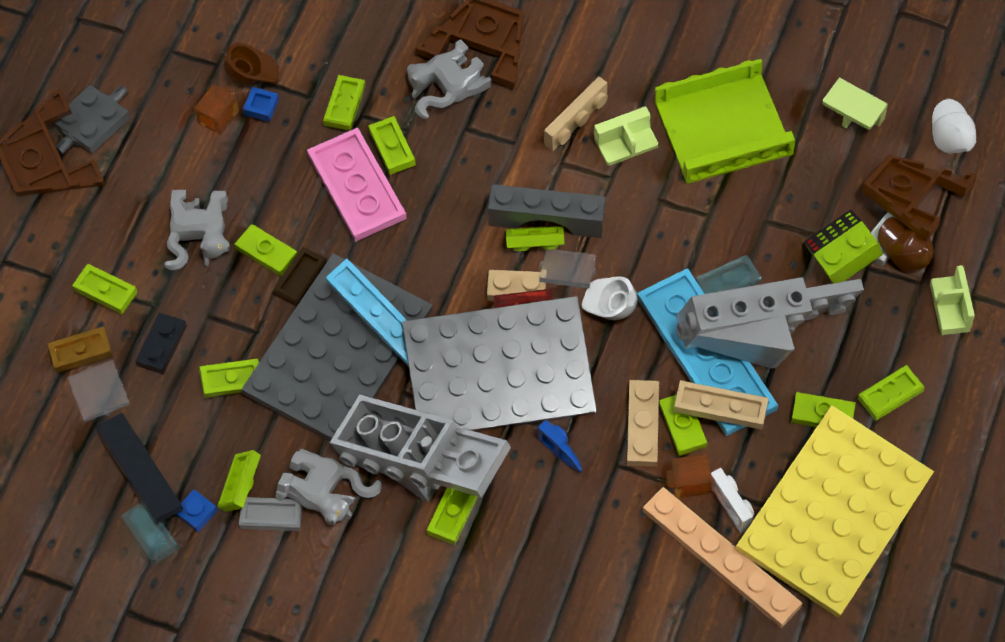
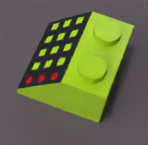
M851 209L803 242L833 284L846 281L883 255L876 239Z

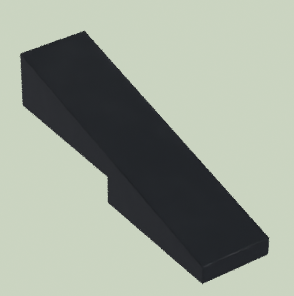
M123 413L96 426L100 441L124 473L129 486L156 524L183 510L180 501Z

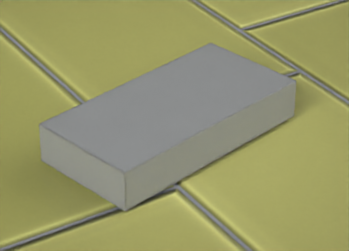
M247 497L244 507L240 511L239 527L240 529L300 531L303 506L294 499H283L281 501L276 498Z

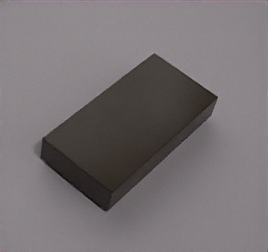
M302 247L272 290L273 295L297 307L327 263V258Z

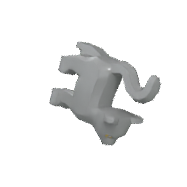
M461 39L456 42L454 50L436 55L427 63L410 64L407 67L408 80L413 88L412 97L414 99L431 82H435L445 95L442 98L431 95L422 97L416 103L415 111L422 119L429 117L426 111L428 106L444 108L453 102H460L491 87L490 77H480V71L484 67V63L478 57L471 60L469 67L465 69L460 67L467 62V57L464 53L468 50V46Z
M172 190L170 200L172 216L167 247L172 253L177 255V259L165 262V268L176 271L186 265L189 256L187 250L178 244L179 241L202 239L200 248L206 267L209 266L212 258H218L223 253L229 252L230 243L223 236L225 224L222 211L227 210L228 206L226 191H213L207 208L200 209L199 198L186 203L183 201L186 199V190Z
M300 449L292 457L289 468L295 471L302 469L308 474L305 479H302L290 473H283L278 482L276 499L282 501L286 497L292 498L307 509L319 511L324 516L327 524L334 525L337 521H343L344 518L351 519L352 513L349 510V505L355 500L353 496L332 493L342 479H349L352 489L360 497L364 498L375 497L382 489V483L376 480L370 487H365L360 474L352 468L343 466L334 458L321 457L318 454Z

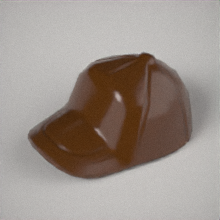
M239 42L228 47L223 62L225 72L232 80L241 85H250L257 81L276 83L278 81V66L271 56Z
M894 217L886 219L881 225L878 232V241L891 260L906 273H916L930 263L933 257V245L930 238L928 240L923 239Z

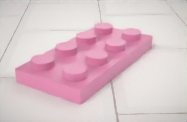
M358 128L307 149L311 162L355 242L407 219L406 212Z

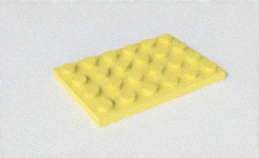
M831 405L736 545L735 550L839 618L934 471Z

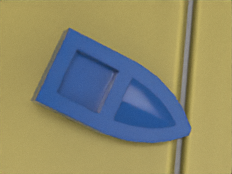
M545 420L538 426V440L562 462L581 473V464L568 445V436L560 426H553L549 421Z

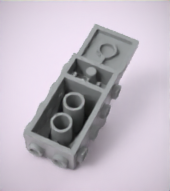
M801 277L692 296L676 315L678 321L676 326L677 335L680 340H683L685 349L699 347L764 367L776 368L794 350L790 334L795 332V328L799 324H802L804 320L818 317L820 313L829 312V315H838L845 312L846 307L856 301L855 298L864 290L861 279L806 288L804 279Z
M360 394L330 441V444L340 455V461L352 468L355 465L363 467L372 474H378V472L386 474L426 502L430 501L440 485L482 498L511 448L507 440L460 428L451 419Z

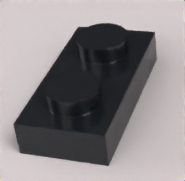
M159 312L135 361L137 366L164 375L187 327L186 321Z

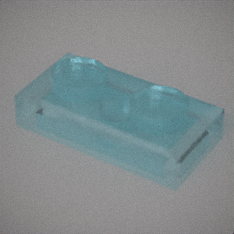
M744 255L696 277V282L704 294L754 286L760 283L761 276L748 255Z
M142 503L121 515V519L153 565L179 549L178 544L162 522L156 524Z

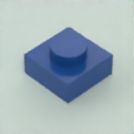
M252 87L243 107L244 115L270 122L280 100L279 94Z
M194 489L182 501L183 510L175 515L198 533L218 510L213 503Z

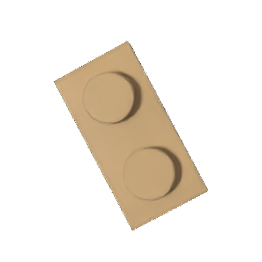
M489 270L487 301H545L546 272Z

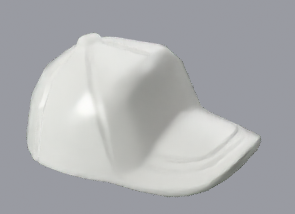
M946 99L938 103L932 115V134L937 148L948 154L970 151L976 144V129L973 119L967 114L964 107L953 99Z
M618 276L597 279L588 286L582 301V309L608 320L624 319L635 310L637 293L628 278Z

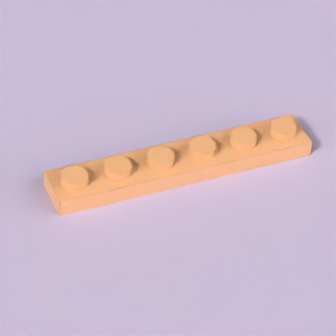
M664 487L643 507V513L778 627L782 628L801 608V601L752 560L735 550L734 545Z

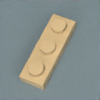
M598 77L544 130V145L554 151L559 145H564L569 140L571 133L578 126L582 127L596 108L600 109L606 103L608 95L607 82Z
M630 380L627 466L657 467L659 381Z
M680 380L674 412L763 429L769 398Z

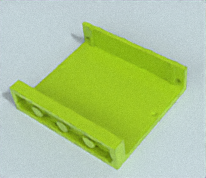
M762 59L744 61L736 66L718 68L710 73L692 75L681 81L666 82L661 86L655 87V105L686 184L793 155L795 138L792 131L785 132L761 75Z

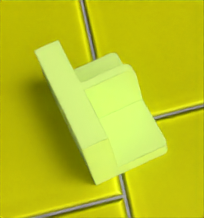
M841 78L836 81L822 102L824 106L844 116L842 123L844 128H847L853 121L868 130L874 124L877 126L881 125L885 119L888 105L886 102Z
M646 106L594 125V141L608 166L658 148V141L650 128V113Z
M960 265L956 267L954 276L933 278L930 281L941 335L970 332L975 315L964 267Z

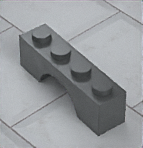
M492 184L488 205L489 226L518 229L523 223L543 220L558 223L569 229L573 235L602 238L606 196Z

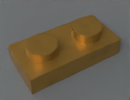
M104 326L47 343L56 373L113 356Z

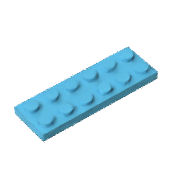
M688 268L637 293L638 301L691 383L767 397L769 400L765 416L777 411L778 404L750 362L699 347L685 349L683 340L678 338L676 315L692 296L704 294ZM716 420L725 436L746 427Z

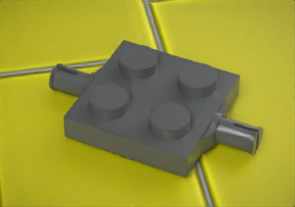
M89 85L69 104L72 114L52 122L54 128L65 136L55 146L58 153L63 155L72 145L83 147L93 154L131 118L129 111L118 104L128 94V90L124 86L119 85L114 92L107 95Z

